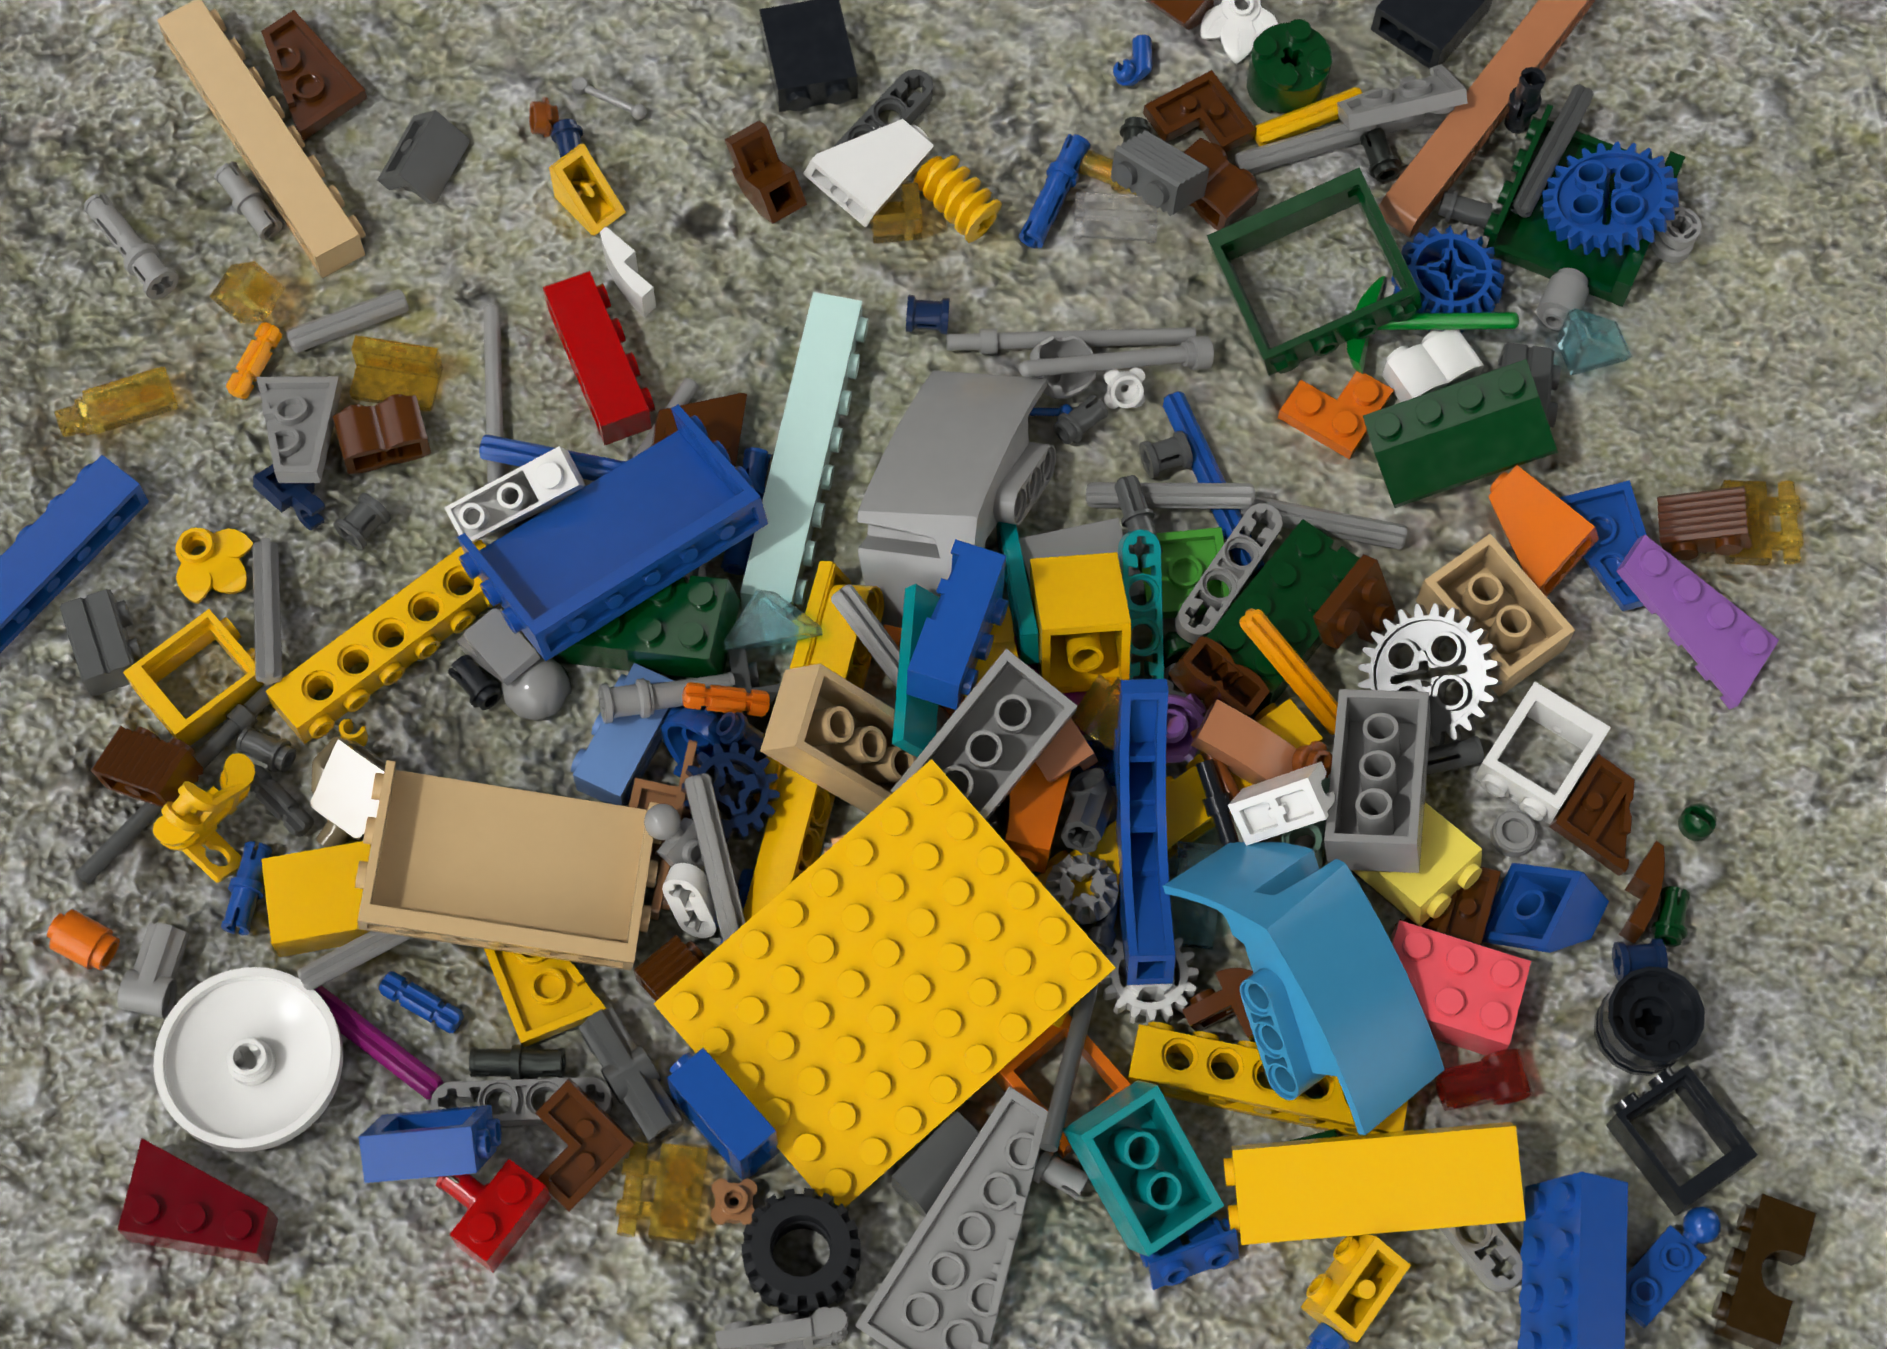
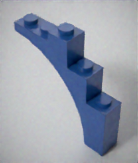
M1167 679L1120 681L1118 728L1115 729L1113 762L1118 799L1116 816V837L1120 866L1118 900L1120 902L1119 913L1127 985L1173 984L1176 954L1170 895L1165 894L1163 885L1169 882L1166 822V734L1169 694Z

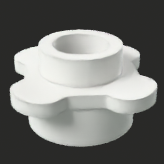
M1133 367L1129 371L1107 370L1104 374V381L1107 383V394L1104 397L1106 406L1110 409L1140 407L1145 401L1142 385L1145 379L1144 371L1139 367ZM1122 385H1128L1126 391H1121Z

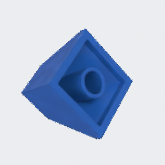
M1512 863L1495 896L1483 942L1551 953L1590 940L1609 900L1581 871Z

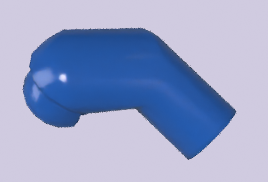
M1147 35L1134 37L1132 39V59H1124L1123 65L1119 62L1114 65L1113 75L1120 85L1126 87L1134 86L1151 73L1153 69L1151 37Z

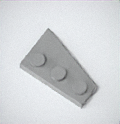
M1442 64L1430 68L1431 76L1416 79V76L1410 75L1400 79L1399 88L1394 90L1375 88L1338 102V116L1350 131L1367 132L1375 129L1377 124L1390 121L1406 123L1414 120L1416 115L1424 113L1444 114L1451 112L1455 106L1467 104L1466 88Z
M339 376L256 377L261 394V404L268 431L267 436L274 472L278 483H321L334 427L333 416L337 414L342 392Z

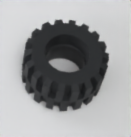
M793 1188L784 1190L785 1196L779 1199L772 1195L766 1199V1206L762 1210L757 1207L752 1213V1222L750 1225L746 1224L743 1232L744 1243L741 1244L742 1258L749 1284L754 1293H758L761 1296L763 1303L768 1307L771 1305L778 1307L779 1313L789 1314L790 1311L798 1312L800 1317L809 1316V1311L817 1310L820 1307H828L834 1301L836 1304H839L845 1298L846 1290L848 1288L852 1289L856 1281V1273L860 1268V1239L856 1223L849 1218L848 1210L842 1203L837 1206L834 1203V1198L825 1192L820 1197L815 1195V1189L804 1188V1194H795ZM809 1229L819 1233L826 1239L830 1255L826 1264L819 1271L809 1276L799 1277L789 1275L778 1268L773 1257L774 1247L779 1239L790 1231Z

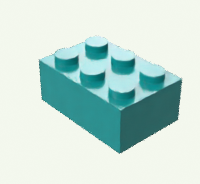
M1137 1080L1063 1128V1133L1130 1250L1149 1257L1224 1206L1159 1086L1156 1084Z

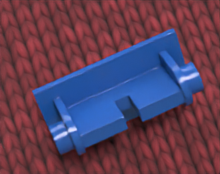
M1213 1217L1185 1232L1190 1243L1182 1245L1179 1237H1177L1149 1257L1140 1254L1144 1267H1149L1152 1289L1155 1290L1166 1285L1174 1286L1180 1284L1190 1276L1209 1269L1223 1268L1231 1261L1238 1259L1239 1249L1236 1229L1230 1230V1224L1226 1218L1218 1220L1217 1217Z

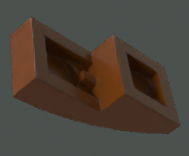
M1657 841L1648 851L1625 888V891L1640 899L1619 933L1621 937L1633 944L1639 939L1651 920L1662 889L1665 853L1664 845Z

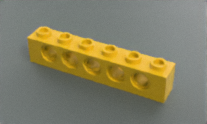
M481 539L473 543L478 550L486 547ZM461 546L283 677L280 682L275 683L265 691L273 708L304 745L313 738L319 739L326 735L333 728L335 721L347 712H355L361 709L369 701L371 694L383 685L389 686L397 682L403 676L407 667L418 659L423 660L433 655L443 640L453 633L458 634L466 630L474 622L475 616L487 607L493 608L480 587L482 580L479 577L472 580L461 565L459 557L464 554ZM469 585L473 587L467 594H454V591L460 586ZM427 611L438 612V615L430 621L419 620V617ZM392 637L404 638L395 647L384 646L385 642ZM357 663L368 664V667L361 673H349L350 668ZM322 689L333 690L332 694L324 700L313 699L315 694Z
M1149 1022L1147 1026L1141 1024L1138 1026L1127 1077L1130 1084L1140 1080L1158 1085L1164 1097L1324 1131L1335 1129L1336 1133L1348 1136L1360 1135L1358 1134L1352 1113L1337 1076L1326 1075L1317 1082L1324 1090L1325 1096L1323 1098L1313 1099L1302 1093L1294 1100H1286L1280 1097L1273 1089H1266L1259 1084L1256 1075L1265 1072L1256 1042L1238 1041L1236 1045L1219 1041V1036L1209 1032L1195 1031L1192 1035L1174 1032L1175 1028L1162 1022ZM1171 1053H1180L1188 1059L1190 1066L1184 1070L1173 1069L1167 1063L1166 1057ZM1218 1062L1226 1063L1232 1067L1235 1076L1228 1080L1220 1079L1214 1075L1211 1066ZM1408 1101L1368 1134L1403 1131Z

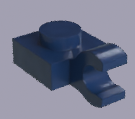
M273 464L253 476V487L281 513L292 507L300 522L309 530H313L324 523V518L318 513L325 509V504L319 497L312 494L315 492V483H278Z

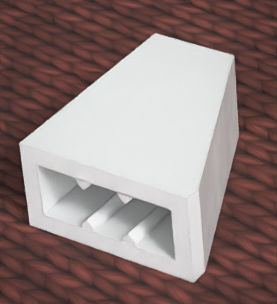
M901 119L817 153L811 159L803 175L866 228L925 161L934 145L929 141L928 136L921 128L916 125H910L904 119Z

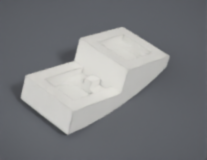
M605 226L600 231L609 272L623 296L645 318L656 308L654 287L638 274L635 250Z

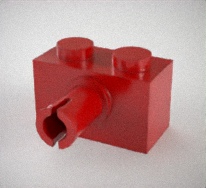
M510 1159L506 1161L491 1182L483 1185L470 1174L450 1176L458 1183H455L447 1176L439 1177L436 1182L437 1188L442 1189L467 1208L465 1215L449 1234L457 1247L492 1273H494L551 1199L546 1185Z

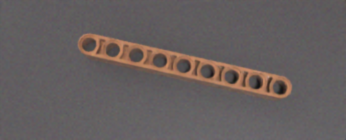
M1595 0L1537 1L1467 90V104L1454 107V110L1448 114L1382 199L1379 209L1388 225L1409 238L1416 233L1441 201L1444 192H1448L1506 117L1509 111V95L1517 87L1522 70L1529 67L1542 70L1588 12Z

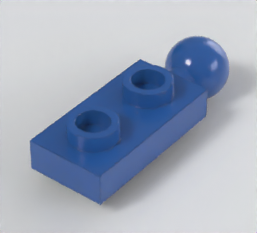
M1700 1206L1689 1210L1683 1219L1684 1232L1680 1234L1674 1227L1668 1226L1626 1274V1313L1641 1327L1645 1328L1707 1258L1696 1246L1714 1241L1720 1233L1721 1222L1718 1215L1712 1209Z

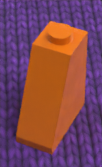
M1516 465L1509 473L1503 472L1496 478L1491 485V493L1488 497L1521 569L1547 597L1599 540L1593 524Z

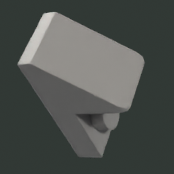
M492 608L464 632L463 637L456 641L464 654L470 655L476 663L506 686L540 659L539 654L520 632L517 634L512 632L504 620L501 611L497 608Z

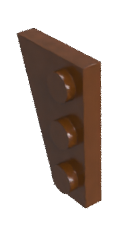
M295 10L261 31L295 127L303 141L367 99L366 91Z

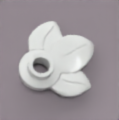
M1222 0L1220 5L1209 9L1205 13L1201 21V38L1206 40L1220 38L1228 57L1234 64L1240 63L1252 51L1254 40L1264 30L1278 24L1275 16L1261 7L1260 0H1245L1248 4L1246 10L1237 9L1234 4L1236 0Z

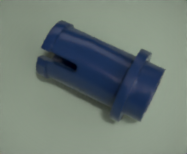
M563 119L553 125L554 130L551 133V138L553 142L557 143L560 158H562L582 143L583 129L580 125H577V121L574 119Z
M728 712L720 718L716 727V733L720 736V741L723 744L730 746L733 742H738L739 749L747 752L752 746L755 748L753 759L757 761L767 757L766 754L760 751L765 733L748 723V719L743 713Z

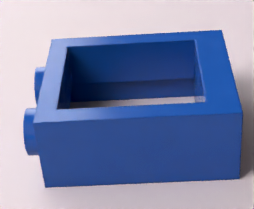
M704 1048L695 1055L691 1052L684 1054L671 1066L670 1072L672 1074L667 1077L673 1102L741 1181L749 1179L779 1153L776 1147L778 1145L776 1130Z
M491 1105L381 1115L359 1136L364 1183L477 1173L497 1151V1146L501 1145L502 1131L498 1118H493Z

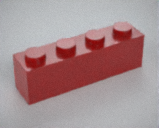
M588 271L543 287L548 312L604 446L651 429L650 412L655 411V405L647 387L640 389L636 377L641 376L634 354L632 352L625 354L621 343L625 342L626 338L619 319L614 318L611 320L606 310L611 307V303L603 283L596 286L591 272Z

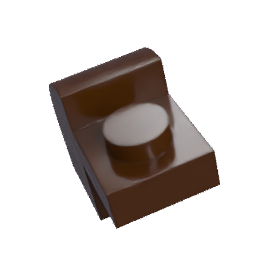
M757 121L725 139L735 165L731 169L744 195L761 216L774 224L807 205L795 171L780 161L768 128L764 123Z
M1227 968L1215 972L1223 989L1215 992L1213 988L1202 991L1189 1000L1190 1006L1182 1009L1194 1031H1202L1236 1014L1247 1038L1255 1042L1240 995L1241 983L1253 975V971L1244 968Z

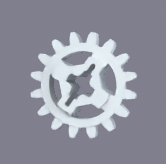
M1181 937L1174 940L1178 986L1174 984L1175 980L1173 979V984L1126 985L1124 988L1121 985L1118 974L1120 965L1126 974L1123 943L1115 939L1113 955L1109 954L1106 957L1116 968L1100 983L1109 985L1104 990V1000L1116 998L1117 1002L1114 1008L1116 1015L1127 1009L1131 1012L1130 1023L1134 1024L1138 1020L1139 1015L1146 1016L1148 1024L1149 1022H1154L1156 1015L1160 1014L1167 1023L1171 1022L1173 1017L1172 1008L1183 1013L1182 1009L1188 1005L1184 997L1192 998L1197 988L1189 982L1197 980L1199 971L1197 968L1187 967L1193 962L1194 953L1193 951L1180 952L1183 944ZM1141 1000H1156L1157 1002H1143Z

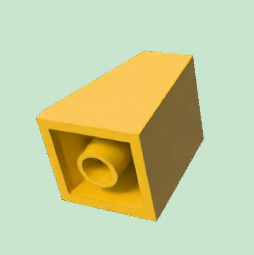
M1117 552L1030 559V595L1038 629L1039 675L1061 693L1120 689V681L1129 680L1131 620Z

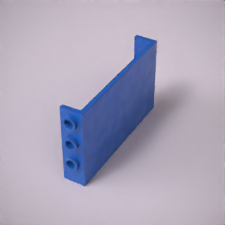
M679 404L671 408L678 431L481 550L476 548L465 533L457 537L464 552L459 557V561L472 580L476 577L482 580L480 587L490 604L494 607L500 603L504 608L501 611L502 616L512 632L517 634L522 631L545 662L768 524L761 497L753 489V483L747 472L741 466L735 468L730 463V457L724 446L718 440L712 443L701 420L696 415L689 417Z

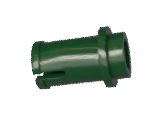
M1666 886L1661 889L1657 922H1654L1651 926V932L1655 935L1654 938H1661L1664 945L1669 947L1681 945L1682 940L1688 934L1684 924L1690 893L1683 889L1681 890L1680 897H1678L1680 887Z

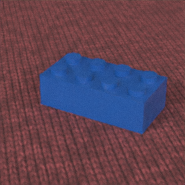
M1578 1172L1525 1186L1524 1208L1526 1221H1524L1523 1244L1521 1246L1522 1289L1519 1295L1521 1320L1517 1349H1625L1628 1182L1591 1173Z

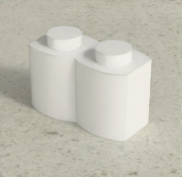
M1433 330L1423 338L1422 344L1410 348L1404 345L1391 352L1387 357L1382 377L1389 387L1394 389L1393 392L1399 401L1404 402L1481 375L1484 364L1459 330Z

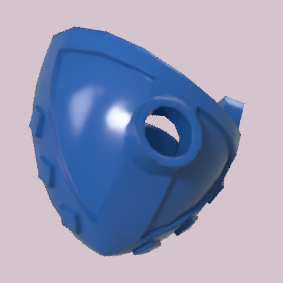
M683 706L674 707L670 710L661 726V735L667 749L678 764L673 771L674 775L681 777L689 740L698 741L696 754L702 751L709 758L713 757L714 744L719 743L724 753L729 752L731 745L723 744L720 741V736L716 733L717 724L724 715L722 712L707 711L706 706H701V710L688 709Z

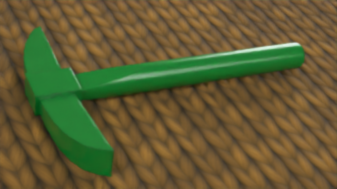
M1386 276L1380 277L1366 290L1358 302L1355 311L1380 300ZM1516 312L1415 313L1407 320L1402 322L1392 321L1378 327L1377 330L1516 329L1519 325V316ZM1370 336L1364 339L1353 338L1347 341V352L1352 367L1361 374L1364 371Z

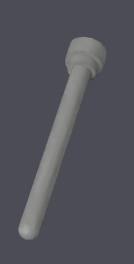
M1207 335L1189 337L1185 342H1181L1180 346L1026 360L1020 364L1019 372L1024 377H1037L1181 363L1184 367L1189 366L1191 370L1211 368L1214 350L1211 339Z

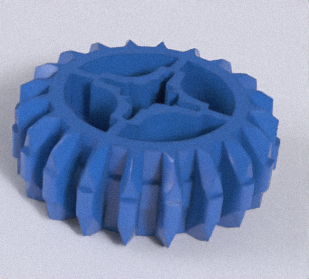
M1451 225L1445 229L1444 234H1441L1433 227L1429 230L1428 236L1419 232L1414 237L1413 243L1407 241L1402 248L1401 254L1420 292L1422 308L1416 310V313L1494 312L1496 304L1500 302L1502 297L1501 291L1505 282L1504 275L1500 273L1502 260L1493 259L1495 255L1494 247L1482 248V236L1471 240L1468 238L1469 233L1467 229L1461 232L1460 235L1454 234ZM1433 260H1440L1436 263H1427ZM1392 275L1391 282L1392 285L1395 286L1393 294L1399 292L1400 289ZM1469 293L1474 294L1467 299L1454 301L1458 297H1468Z

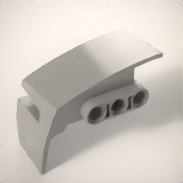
M933 371L924 382L897 426L858 510V522L868 524L867 537L858 547L859 561L865 585L877 586L883 593L884 611L881 620L882 625L886 624L902 628L905 588L911 585L918 584L936 596H941L936 591L941 578L948 580L951 573V550L955 539L985 548L986 539L997 523L1003 522L1019 525L1050 482L1056 463L1055 447L1049 444L1029 442L1028 416L1046 389L1047 379Z

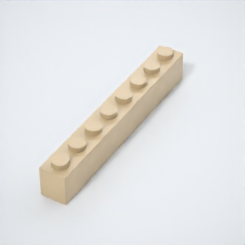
M194 0L157 19L165 43L321 278L365 256L361 239L366 237L358 219L355 215L346 216L342 210L345 207V203L339 191L334 185L326 186L322 180L325 177V173L314 155L309 157L305 155L302 150L305 144L294 125L287 128L282 120L285 118V114L274 96L266 97L262 91L266 87L260 74L254 66L249 69L243 62L246 60V56L238 41L234 37L230 40L227 39L223 33L227 31L226 26L217 10L209 11L202 0Z

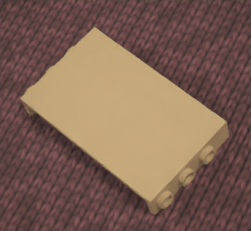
M386 760L384 773H375L371 799L379 800L376 817H367L363 838L364 844H371L368 862L359 861L355 888L363 889L357 920L358 929L632 970L639 932L647 933L651 915V906L644 905L643 903L646 887L654 888L658 869V862L650 860L652 844L661 845L662 841L648 834L645 829L644 818L647 811L659 803L650 802L646 810L396 770V761Z

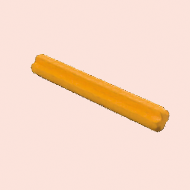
M1248 609L1239 620L1240 627L1331 735H1335L1338 702L1262 610Z

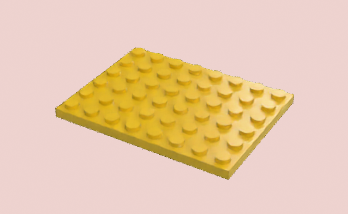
M931 759L660 997L654 1005L695 1053L702 1048L708 1052L776 1130L778 1142L776 1147L806 1182L815 1189V1192L820 1197L825 1192L834 1198V1203L837 1206L842 1203L846 1207L1116 967Z

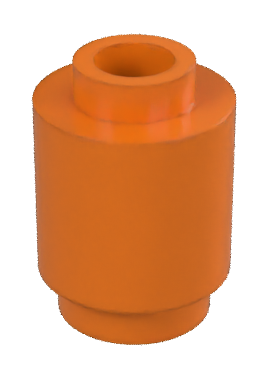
M74 909L65 915L62 913L58 914L47 931V937L51 939L49 944L51 950L88 970L93 967L100 971L104 970L114 958L120 944V939L113 936L112 929Z

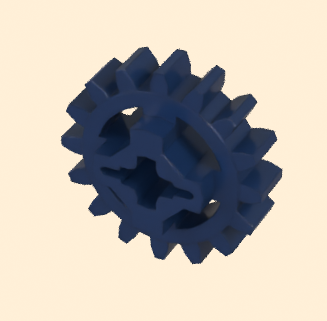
M733 742L729 752L725 753L719 743L714 744L713 757L709 758L707 754L701 751L697 755V761L701 767L689 765L685 773L690 777L703 773L706 774L713 768L715 778L713 788L718 809L725 813L728 820L721 819L726 842H728L732 831H737L741 840H744L748 837V826L751 825L758 832L763 829L764 824L760 818L761 815L772 818L775 810L767 802L777 801L780 797V792L769 789V786L777 781L778 776L777 774H765L764 770L770 761L768 758L756 762L753 759L755 748L752 746L744 755L739 753L738 742ZM733 764L746 768L752 774L745 775L735 770ZM725 779L732 789L739 788L741 790L735 799V803L731 801L729 795L721 796L720 794L725 785ZM682 783L681 792L686 793L685 785ZM760 793L758 806L751 814L747 815L745 804L747 798ZM688 799L683 802L684 810H690Z

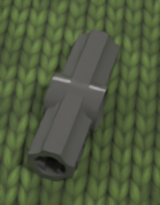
M613 1007L601 1009L589 1016L579 1026V1030L592 1054L595 1055L602 1066L601 1073L621 1105H626L649 1144L662 1141L674 1134L684 1124L670 1097L659 1083L661 1078L641 1046H636Z

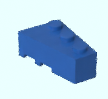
M955 539L951 550V573L948 580L941 578L936 592L941 594L931 618L927 617L907 669L906 689L907 695L954 710L959 707L963 696H968L976 686L979 671L975 670L979 659L987 660L994 636L990 634L993 625H1002L1008 608V601L1002 599L1006 555Z

